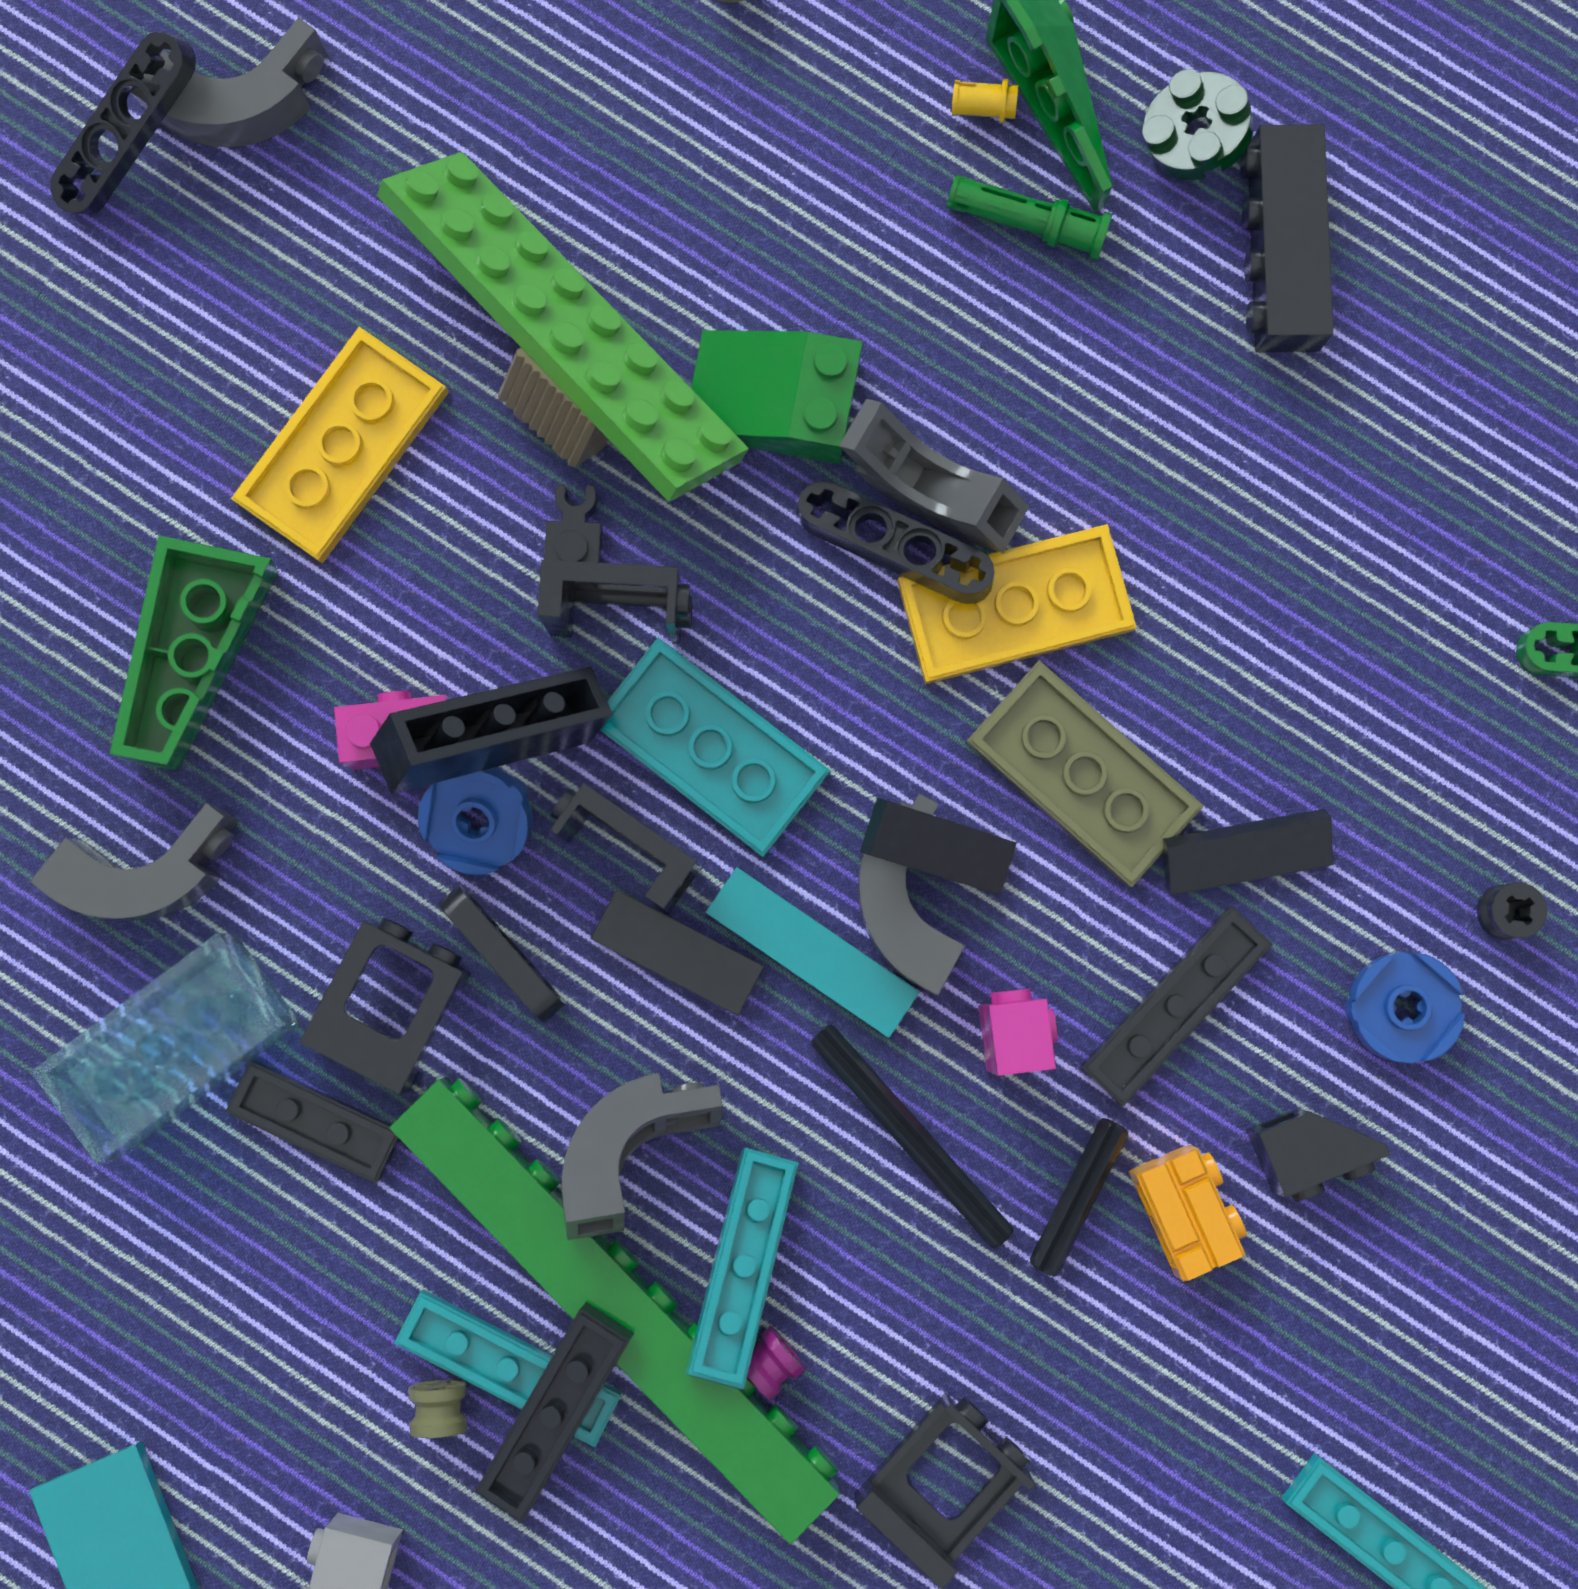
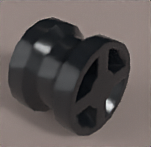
M1525 883L1497 885L1486 890L1479 898L1476 908L1477 919L1482 929L1490 936L1498 939L1530 937L1543 927L1547 917V904L1542 894L1533 886ZM1520 906H1522V907L1520 908V916H1519L1520 919H1521V921H1519V920L1516 918V916H1517V909H1518Z

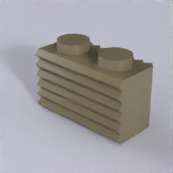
M519 348L514 355L498 393V401L506 402V408L513 409L514 415L521 422L529 423V429L537 431V437L545 438V444L551 445L553 451L560 458L567 459L568 466L576 467L601 451L608 444L607 441L609 439L522 348Z

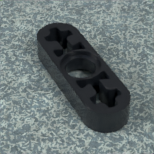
M458 885L438 903L452 923L543 1023H546L566 1005L554 987L465 888Z

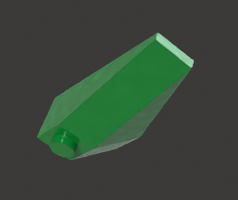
M993 0L985 39L1013 84L1018 85L1020 95L1096 213L1104 208L1112 189V182L1074 29L1072 12L1065 0Z

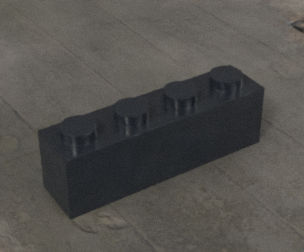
M1325 124L1260 125L1240 159L1241 178L1249 179V197L1245 198L1242 209L1243 229L1251 232V249L1246 251L1244 260L1245 281L1252 282L1253 301L1248 303L1246 311L1247 333L1254 334L1255 353L1319 352L1333 335Z
M592 666L390 713L370 742V745L390 793L395 794L588 744L609 721L613 713Z

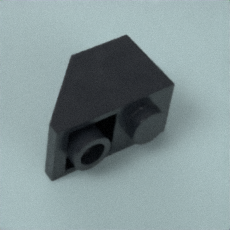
M1300 1109L1292 1110L1246 1129L1271 1191L1285 1198L1291 1196L1293 1201L1305 1200L1322 1193L1325 1190L1323 1182L1343 1175L1345 1180L1365 1176L1377 1169L1374 1161L1390 1155L1385 1143L1313 1112Z

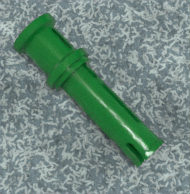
M958 174L953 181L946 207L949 210L967 213L984 220L1043 237L1042 242L1047 243V247L1055 248L1060 244L1089 253V258L1094 261L1099 259L1113 213L1105 211L1100 216L1070 207L1069 200L1063 198L1061 200L1055 199L1054 204L1043 200L1040 201L1023 194L980 183Z

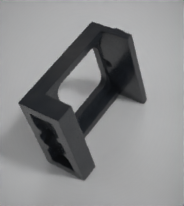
M541 560L538 617L550 636L572 637L575 603L667 608L666 625L672 643H680L681 628L691 629L693 597L690 596V584H682L678 567Z
M585 783L582 784L577 793L572 789H568L551 813V817L556 822L550 830L570 844L589 815L596 818L665 866L645 896L671 913L700 872L701 867L698 862Z
M383 917L380 925L366 921L362 922L299 1043L397 1094L410 1092L420 1071L416 1070L417 1065L461 981L468 980L471 972L459 967L463 958L459 954L434 942L429 950H426L409 941L413 931ZM380 946H388L427 966L433 972V981L408 1030L399 1039L391 1038L354 1019L346 1010L347 1002L373 952Z
M946 1392L854 1493L856 1508L941 1589L957 1573L954 1561L1022 1485L1028 1490H1031L1035 1485L1029 1470L1026 1469L1031 1462L1030 1458L1007 1436L1000 1443L984 1429L989 1420L966 1397H963L957 1404ZM952 1423H959L1000 1464L997 1472L960 1514L953 1518H947L907 1481L906 1477L913 1464L947 1426Z

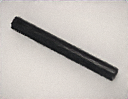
M827 1025L811 1040L812 1047L983 1240L993 1249L1007 1241L1014 1232L1012 1225L836 1027Z

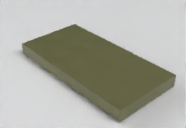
M1040 660L965 742L1128 889L1135 885L1163 853V838L1178 836L1204 807L1203 804Z

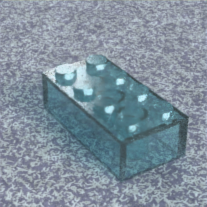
M217 933L33 1069L31 1073L97 1165L122 1158L301 1023L239 937L235 934Z

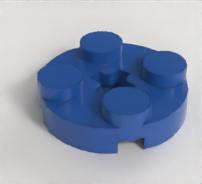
M496 767L433 783L423 795L418 810V826L424 841L429 840L431 846L438 852L436 858L452 870L470 875H486L497 871L500 866L508 864L520 854L531 834L532 810L527 799L528 792L525 784L518 778L510 777L506 772ZM472 807L478 808L483 811V815L488 817L489 823H484L479 831L471 829V821L462 817V811L468 812Z
M1394 952L1372 960L1356 976L1350 989V998L1345 1006L1346 1016L1352 1023L1356 1036L1369 1051L1385 1060L1403 1063L1428 1061L1443 1055L1458 1039L1464 1026L1465 1013H1461L1462 1003L1459 995H1463L1456 976L1439 960L1419 953ZM1413 994L1417 998L1413 1008L1418 1013V1016L1415 1020L1408 1017L1399 1020L1395 1015L1397 1008L1394 1001L1396 997L1406 998Z

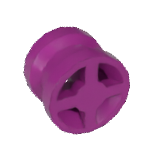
M770 1325L761 1333V1341L754 1346L747 1376L768 1400H773L780 1394V1386L789 1377L798 1378L806 1371V1368L788 1342Z

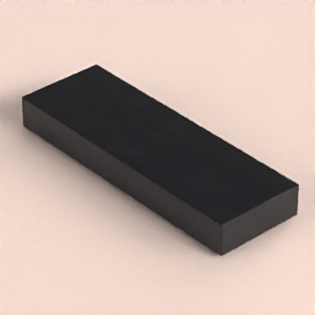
M877 798L860 852L1001 895L1017 843Z
M1319 809L1163 838L1166 887L1171 895L1331 866L1333 865L1332 817L1326 809Z
M618 890L615 891L591 937V940L739 1016L764 967Z
M256 1060L249 1061L225 1111L236 1118L374 1183L380 1182L400 1140L389 1129L391 1124Z

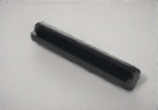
M1107 1118L1099 1120L1030 1257L1031 1265L1037 1270L1053 1277L1059 1275L1128 1137V1130L1125 1127Z

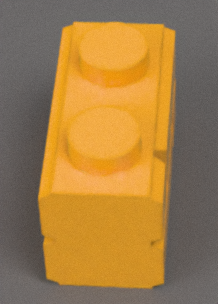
M1186 1145L1128 1171L1174 1276L1183 1282L1189 1281L1212 1271L1213 1268L1221 1267L1245 1255L1239 1240L1247 1236L1245 1226L1233 1205L1227 1207L1223 1205L1216 1189L1217 1186L1223 1184V1178L1214 1158L1209 1152L1201 1155L1199 1148Z

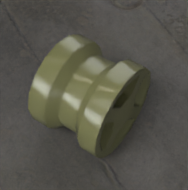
M433 1380L416 1383L408 1387L409 1400L415 1404V1417L409 1422L410 1435L412 1437L441 1438L458 1435L467 1431V1417L461 1413V1400L466 1396V1382L461 1380Z

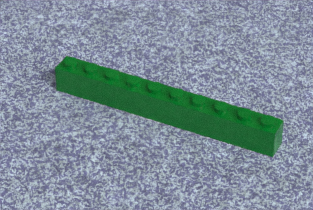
M448 1077L438 1079L389 1129L573 1320L585 1302H588L634 1332L617 1365L791 1545L840 1495L839 1482L834 1477L839 1472L835 1463L816 1445L809 1451L794 1435L799 1428L793 1419L777 1404H774L769 1409L754 1394L757 1388L748 1376L744 1389L740 1390L685 1375L698 1322L695 1321L689 1327L674 1311L679 1304L673 1295L658 1281H654L649 1285L634 1270L639 1265L638 1260L618 1240H615L611 1245L601 1235L567 1240L562 1194L556 1189L561 1183L559 1178L541 1160L536 1159L531 1163L516 1148L521 1143V1140L505 1122L498 1118L492 1123L477 1108L483 1101L465 1081L458 1078L453 1083Z

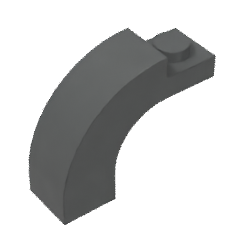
M298 17L266 58L254 69L243 75L233 78L216 79L194 72L191 80L160 125L186 140L213 147L251 145L282 133L301 119L311 108L301 87L304 83H309L318 76L323 67L324 59L327 56V52L316 30ZM163 50L160 54L165 60L162 69L171 70L174 64L168 57L169 53ZM144 74V78L152 80L154 75ZM140 88L133 89L131 91L132 95L146 112L147 98L145 93Z
M866 399L839 445L858 464L854 471L893 502L954 536L991 550L1004 553L1030 507L1003 478L966 468L925 445L882 402Z
M919 793L912 805L903 800L900 805L933 815L939 804ZM863 853L858 872V905L865 930L873 946L886 963L903 978L932 995H939L965 945L935 930L918 916L907 894L906 866Z
M206 803L163 856L146 866L134 869H122L110 862L85 841L65 837L31 879L30 883L57 903L84 915L127 921L160 918L182 910L199 900L221 879L205 863L208 859L216 860L227 850L234 838L231 831L239 821L224 809Z
M659 1073L640 1077L616 1088L592 1107L575 1130L564 1159L562 1170V1205L567 1240L624 1231L625 1210L619 1176L626 1160L639 1146L653 1138L720 1126L723 1103L719 1085L704 1087L702 1083H686L675 1087L671 1093L663 1094Z

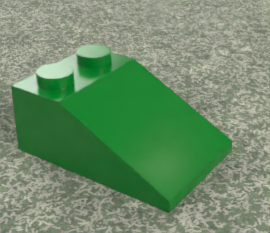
M703 330L691 389L748 448L841 465L843 450L839 445L848 429L863 341L802 331Z

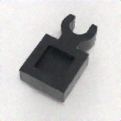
M558 484L555 490V502L563 517L562 521H546L544 560L601 563L602 525L601 523H587L588 518L594 514L598 505L594 486L587 485L585 501L581 505L572 506L567 503L568 491L566 485Z

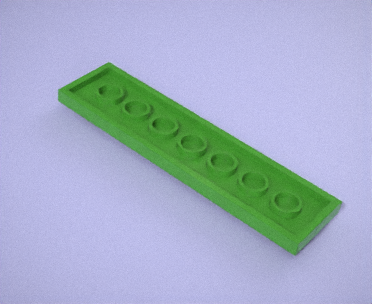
M463 152L382 179L377 197L668 502L741 463L749 448Z

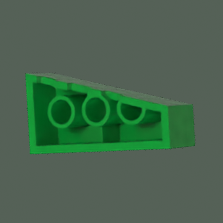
M158 535L111 745V755L122 761L179 771L279 572L271 558Z

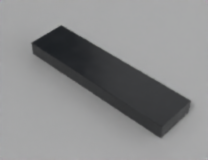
M1232 906L1227 907L1084 1061L1080 1068L1120 1106H1124L1273 944Z
M585 1302L476 1488L475 1492L523 1523L632 1339L634 1332L588 1302Z

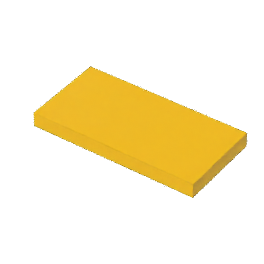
M358 327L231 499L323 564L448 395L447 387L370 333Z
M1108 524L1008 549L1004 553L996 552L989 554L988 556L993 562L995 571L993 586L988 596L978 603L964 604L954 601L905 577H899L897 580L925 685L1132 632L1137 628ZM942 566L938 575H944L946 566ZM970 567L966 573L959 572L960 583L968 586L973 579L980 581L978 579L979 570Z

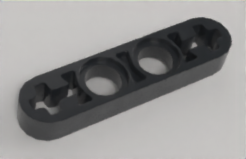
M153 32L140 42L52 176L51 193L53 200L59 208L68 213L93 214L99 212L105 206L194 74L196 57L193 48L187 40L178 35ZM162 49L171 50L168 56L174 64L171 70L162 69L165 64V60L160 55ZM144 74L154 75L152 80L144 78ZM135 88L142 89L147 98V110L139 119L133 118L127 107L129 93ZM106 131L113 133L118 143L117 155L110 162H106L101 157L98 149L99 139ZM95 169L100 171L101 175H95L92 172ZM75 179L84 180L80 187L86 194L84 199L75 198L79 191L73 184Z
M814 482L806 486L801 492L798 500L800 523L810 534L960 603H978L984 600L991 592L995 573L994 565L990 557L981 550L831 482ZM825 500L832 502V512L834 514L824 512L820 518L814 516L813 505L821 506ZM848 510H852L847 520L846 530L843 531L841 530V518L847 519ZM866 520L879 521L887 530L886 535L881 540L873 543L862 541L855 532L860 523ZM916 542L927 543L934 549L936 555L926 565L912 564L904 555L909 545ZM945 554L951 555L950 567H945L943 576L938 575L942 569ZM970 567L979 570L978 579L980 581L973 579L968 586L960 583L959 572L966 573Z

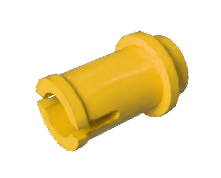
M1003 79L1002 84L960 82V80H955L952 116L999 118V123L1004 124L1005 118L1015 119L1018 85H1008V79Z

